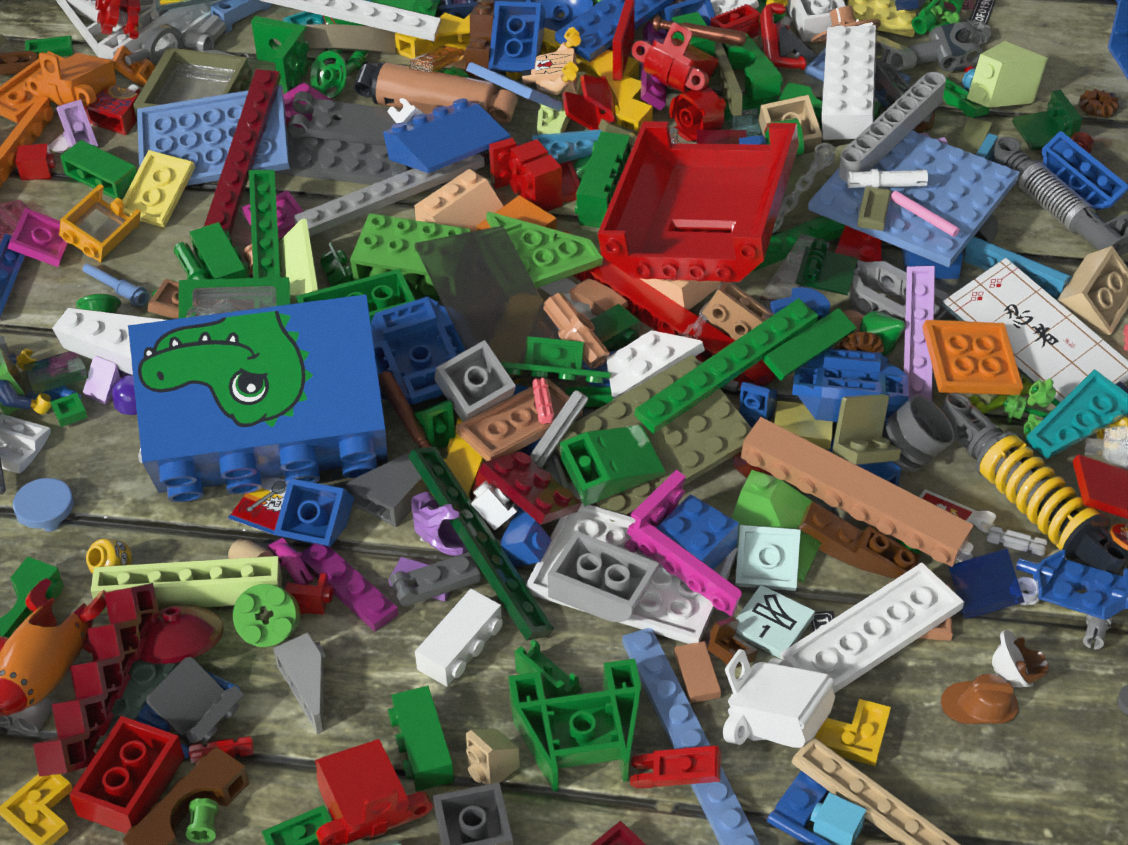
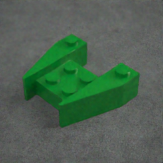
M635 659L604 663V691L545 699L540 672L508 676L513 723L553 792L558 791L559 768L619 760L623 782L628 781L641 694V683Z

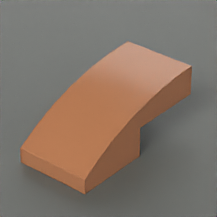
M588 278L569 290L571 300L589 304L591 313L594 315H600L617 304L624 308L628 306L627 301L614 290Z

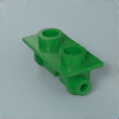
M330 242L331 251L322 254L320 264L328 276L331 287L354 281L352 268L346 265L349 262L346 254L342 249L337 251Z

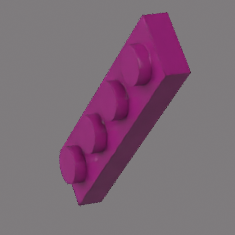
M313 544L301 552V559L308 571L318 580L321 573H327L329 585H333V594L372 630L377 631L398 615V607L331 547Z

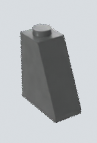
M411 452L349 481L346 487L347 492L355 497L353 506L397 527L412 510V497L429 491L408 457Z

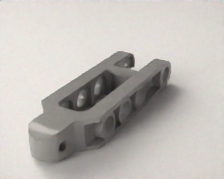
M858 260L848 293L851 309L862 315L872 311H879L890 316L887 313L888 311L892 315L891 317L902 320L905 323L906 305L902 306L888 299L885 294H879L873 290H880L906 304L907 273L885 261L863 262ZM935 288V301L939 306L934 304V319L964 321L943 302L951 295ZM904 329V331H903L902 334H901V335L904 336V337H905V329Z

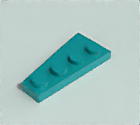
M1094 369L1028 434L1025 442L1049 459L1127 416L1128 393Z

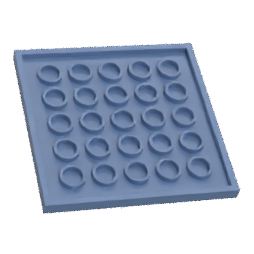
M912 130L872 169H878V171L927 170V186L878 188L892 190L891 195L894 191H898L960 228V231L956 237H952L892 200L889 202L884 231L857 227L865 187L848 188L847 182L839 177V168L809 201L808 210L950 267L1018 181L1020 172Z

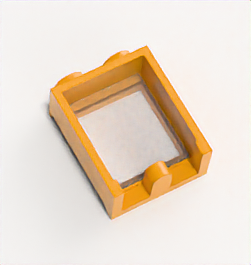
M101 184L96 186L60 219L59 235L67 243L73 244L82 250L85 255L94 258L100 263L128 234L139 227L141 215L139 209L133 211L130 217L124 214V203L119 198H116L111 204L102 199L104 186Z

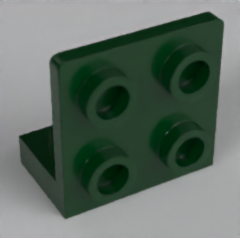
M1061 89L1052 91L1050 102L1047 105L1048 111L1013 117V125L1032 151L1041 150L1060 131L1075 143L1078 141L1082 118Z

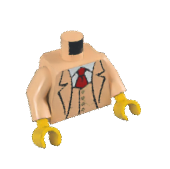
M574 27L566 31L564 37L567 42H563L556 52L537 56L535 69L522 70L523 84L536 83L537 90L546 95L558 96L562 95L565 91L576 94L579 68L572 46H578L581 38L579 32Z

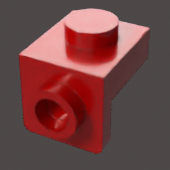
M327 573L320 574L317 586L287 583L285 588L297 600L300 614L324 615L326 604L332 602L333 585H329Z

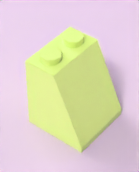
M1007 41L996 45L980 54L967 99L988 108L1033 103L1048 58Z

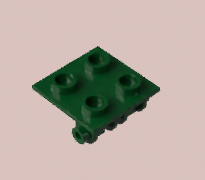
M817 238L812 242L811 247L806 246L795 284L848 296L858 258L827 251L825 239Z

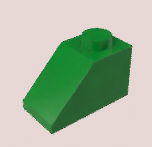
M450 400L437 402L414 412L427 434L426 438L431 447H436L437 450L448 446L451 438H455L453 406Z

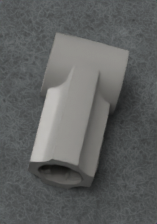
M212 15L196 31L188 30L183 40L184 48L201 52L213 50L214 41L226 30L225 23L219 16Z

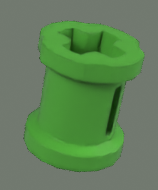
M208 798L195 799L189 803L191 822L186 828V837L192 842L209 843L216 838L214 817L219 811L218 803Z

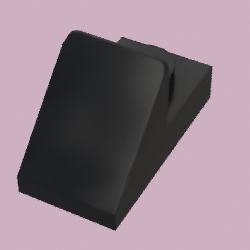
M778 21L776 23L779 57H786L794 48L792 52L798 58L803 56L809 62H812L817 56L815 51L782 22Z

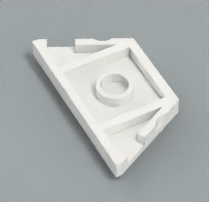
M651 330L606 358L608 372H611V378L609 379L613 400L693 354L695 357L705 351L703 342L697 339Z

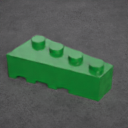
M601 131L598 140L594 141L590 160H588L585 173L576 193L575 214H578L579 225L600 228L631 153L630 135Z

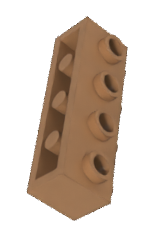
M724 282L702 312L712 324L720 326L735 341L774 315V313L732 282ZM794 372L788 376L790 379L794 375Z

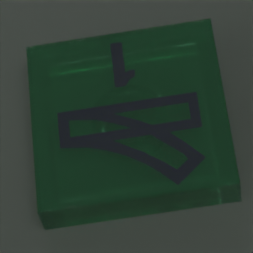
M72 351L24 365L34 394L89 378L80 354Z

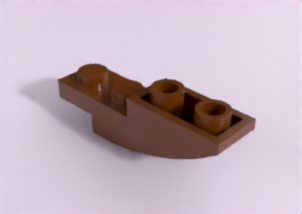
M813 501L807 506L798 528L821 542L819 546L820 551L848 565L889 578L897 579L917 566L920 558L918 554L876 529L868 526L862 531Z

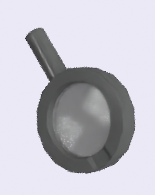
M159 25L148 35L144 50L126 56L125 61L128 65H132L144 59H149L156 66L167 47L183 49V35L179 29L171 25Z

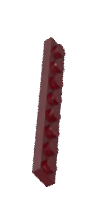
M255 70L204 227L219 222L223 231H228L231 234L249 179V170L252 169L281 80L279 71Z

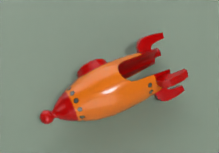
M45 578L29 592L25 599V604L33 613L22 622L10 638L0 636V716L12 715L40 703L63 680L82 649L92 653L87 629L92 628L93 619L106 606L105 590L99 592L88 606L83 603L58 627H56V617L52 612L54 597L49 600L45 598V593L52 582Z

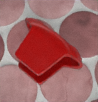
M584 74L580 77L584 96L566 91L562 94L566 116L589 130H599L598 127L601 119L615 123L614 98L609 82L604 75L597 78Z

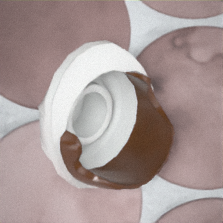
M1009 630L1001 632V644L998 646L992 659L996 675L1005 679L1013 687H1031L1034 682L1048 674V662L1041 651L1027 648L1024 637L1016 638Z

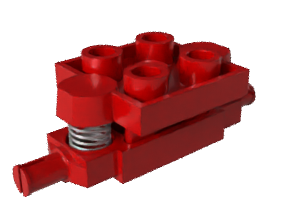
M96 0L95 10H98L97 23H100L103 34L111 35L113 27L116 28L118 24L122 25L124 34L129 35L131 39L139 37L138 19L141 9L139 0Z

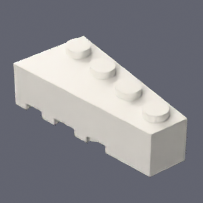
M68 308L52 329L63 348L90 359L98 356L115 363L119 370L133 375L128 325L165 320Z

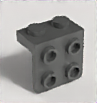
M187 657L147 696L146 702L189 746L200 740L203 742L209 740L218 730L215 726L222 717L226 720L239 708L236 702L244 694L236 686L224 691L192 657Z

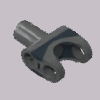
M967 22L935 27L929 34V42L908 46L917 56L916 65L938 61L940 68L946 72L978 64L980 54L983 53L981 46L968 43L974 38L975 31L973 26ZM962 30H970L965 36L958 35ZM971 52H978L975 57L967 58Z

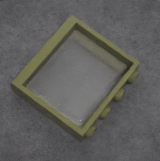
M167 47L133 104L136 119L137 109L244 91V87L247 82H250L252 77V69L248 65L247 57Z

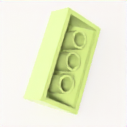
M301 219L278 242L280 269H282L280 277H289L290 304H297V295L318 290L307 219Z

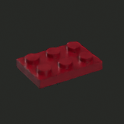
M521 451L483 462L479 472L541 525L578 512L582 504L569 489L559 484L552 478L549 472L540 468L532 461L530 456Z

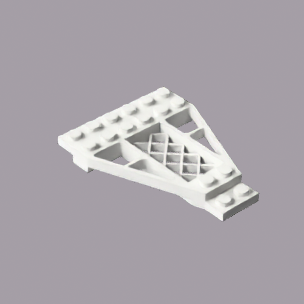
M96 0L56 1L96 55L100 58L112 60L117 49L123 45L132 53L144 50L148 35L159 25L168 24L179 29L184 40L188 30L196 31L212 16L211 5L221 0H184L161 5L160 0H139L141 7L138 19L139 37L131 39L129 35L124 34L122 25L117 24L116 28L113 27L112 31L114 33L99 43L93 38L101 32V25L97 23L98 10H95ZM75 12L94 21V23L85 27ZM171 33L162 36L155 47L156 60L164 54L167 47L172 48L173 36Z

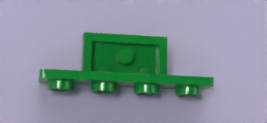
M528 336L524 364L500 362L506 372L513 375H520L521 370L532 371L531 376L548 378L549 372L559 373V379L575 380L576 375L586 376V382L603 383V378H611V372L581 370L584 342Z

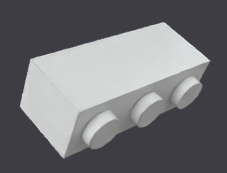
M470 589L416 649L417 670L448 687L454 678H459L463 674L467 663L473 656L477 657L481 653L486 641L500 631L503 624L501 605Z

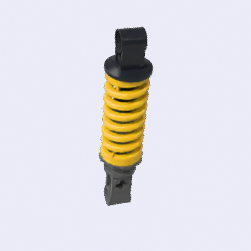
M949 393L941 410L952 424L956 441L968 450L969 455L973 459L977 460L976 471L981 476L983 475L990 483L996 485L998 491L1006 495L1009 502L1015 504L1021 513L1027 515L1031 523L1038 525L1040 532L1048 535L1050 541L1057 548L1066 550L1065 558L1067 560L1073 561L1080 558L1087 566L1120 576L1128 563V550L1112 539L1111 534L1108 532L1109 519L1095 508H1087L1083 504L1082 497H1076V490L1073 487H1065V480L1059 476L1055 477L1053 468L1044 467L1043 459L1037 456L1034 457L1033 450L1027 447L1017 433H1012L1011 431L1003 433V430L998 425L993 424L987 416L983 415L967 397L959 393Z

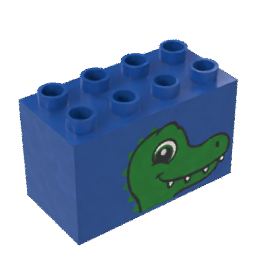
M366 295L128 325L142 463L158 493L167 492L169 501H194L204 496L203 487L226 484L227 492L231 494L252 493L262 488L261 479L284 476L286 485H288L289 478L316 483L320 480L319 471L338 468L343 469L344 477L357 478L378 468L377 463L388 462L385 424Z

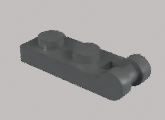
M470 552L407 573L399 571L390 577L393 589L398 590L397 598L402 606L412 605L481 581L480 573Z

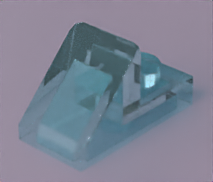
M757 108L743 110L741 116H733L732 114L727 116L726 121L731 130H746L747 137L763 135L757 124Z

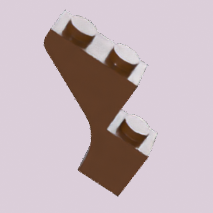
M481 0V3L478 2L470 13V43L465 48L466 69L471 62L488 69L495 6L494 0ZM466 71V73L469 76L479 77L471 72Z

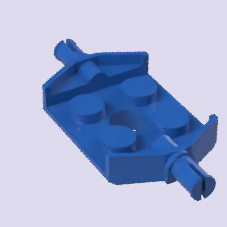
M1063 549L1043 559L1041 563L1031 562L1020 558L1017 562L1016 570L1033 575V579L1036 580L1038 599L1103 620H1107L1120 611L1128 609V569L1126 568L1124 569L1123 576L1065 559L1066 550ZM1078 590H1086V591H1088V592H1085L1084 594H1081V593H1078V592H1076V591H1078Z

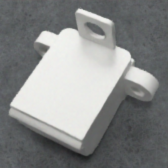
M739 649L725 668L733 694L728 700L730 716L725 722L723 737L726 742L738 745L743 744L749 738L753 741L769 740L794 748H802L816 735L831 712L835 700L832 688L835 683L834 680L825 673L792 668L787 660L772 658L768 663L758 662L750 668L745 651ZM738 662H741L742 672L740 677L736 679L735 668Z

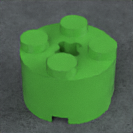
M259 584L248 588L237 598L233 610V622L236 631L247 643L258 647H274L285 643L295 633L300 622V608L295 597L286 589L271 584ZM264 608L274 613V616L269 618V624H267L266 620H261L260 615L264 613Z

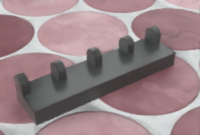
M876 61L875 77L877 80L875 88L878 91L884 88L887 90L884 99L888 103L894 100L897 101L911 87L892 65ZM931 112L923 121L928 122L933 113Z

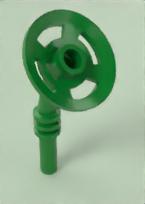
M326 51L321 53L315 59L311 68L310 82L312 88L330 99L337 97L346 85L347 76L361 68L366 61V55L369 51H355L347 65L343 57L336 52ZM329 58L336 59L335 64L327 65L325 61ZM320 70H321L320 80H321L322 85H320V83H319V71H320ZM329 87H337V90L335 92L326 93Z

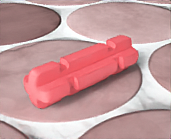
M536 378L532 382V388L535 395L538 419L543 425L546 423L551 424L554 421V411L548 389V381L545 378Z

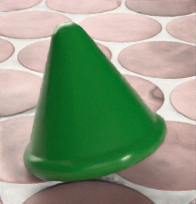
M91 294L78 299L75 305L80 310L116 314L121 306V300L110 294Z
M872 311L866 314L860 324V332L874 333L882 339L884 351L881 352L882 355L890 354L895 349L897 341L905 329L904 321L879 311Z

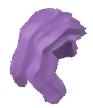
M423 492L412 497L411 506L414 530L425 542L447 555L458 556L469 552L448 520L459 517V512L453 510L452 504H445L440 507L430 492Z

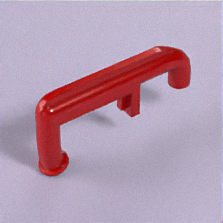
M780 3L766 5L760 15L762 44L765 56L773 62L774 67L804 70L806 68V60L803 56L799 58L779 57L777 31L773 13L783 14L786 11V7Z

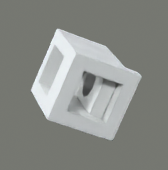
M485 481L473 492L476 496L471 505L494 530L515 514L519 508L515 502L511 503L509 501L510 498L493 483L489 484Z

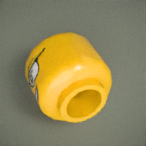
M103 538L96 540L91 545L86 555V562L90 572L93 574L94 567L131 565L132 552L124 541Z

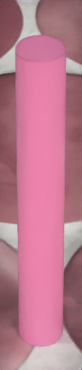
M898 191L892 193L890 200L952 237L958 235L960 228Z

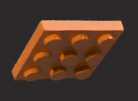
M925 320L922 329L939 392L1020 395L1023 385L1004 323Z

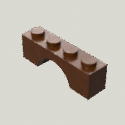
M215 747L208 755L202 756L195 768L185 778L179 779L173 789L161 801L156 802L149 813L138 824L133 825L122 839L123 844L178 845L175 837L176 830L182 819L190 813L189 803L195 799L208 798L214 800L220 806L227 807L249 785L245 766L218 747Z

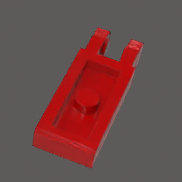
M715 745L654 751L651 754L632 756L631 766L633 768L653 769V772L631 775L630 784L632 787L643 789L653 788L654 786L720 782L721 750Z

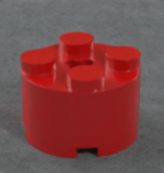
M709 87L703 90L691 89L679 94L672 99L669 108L670 118H674L677 126H674L676 132L683 139L694 141L697 140V130H721L724 123L726 102L722 97H718Z

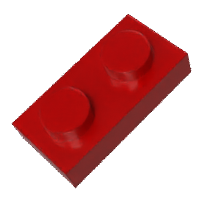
M513 138L489 144L491 184L495 189L510 185V180L512 179L509 167V160H511L510 149L516 147V142Z

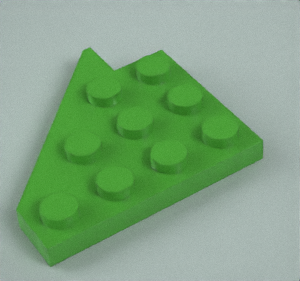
M493 212L486 213V220L492 230L472 236L473 246L507 299L602 265L603 257L590 239Z

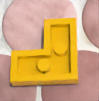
M859 699L852 724L826 718L814 737L842 758L876 766L891 707Z
M38 774L0 805V816L33 845H53L69 829L67 824L50 809L72 791V785L61 774L40 777Z

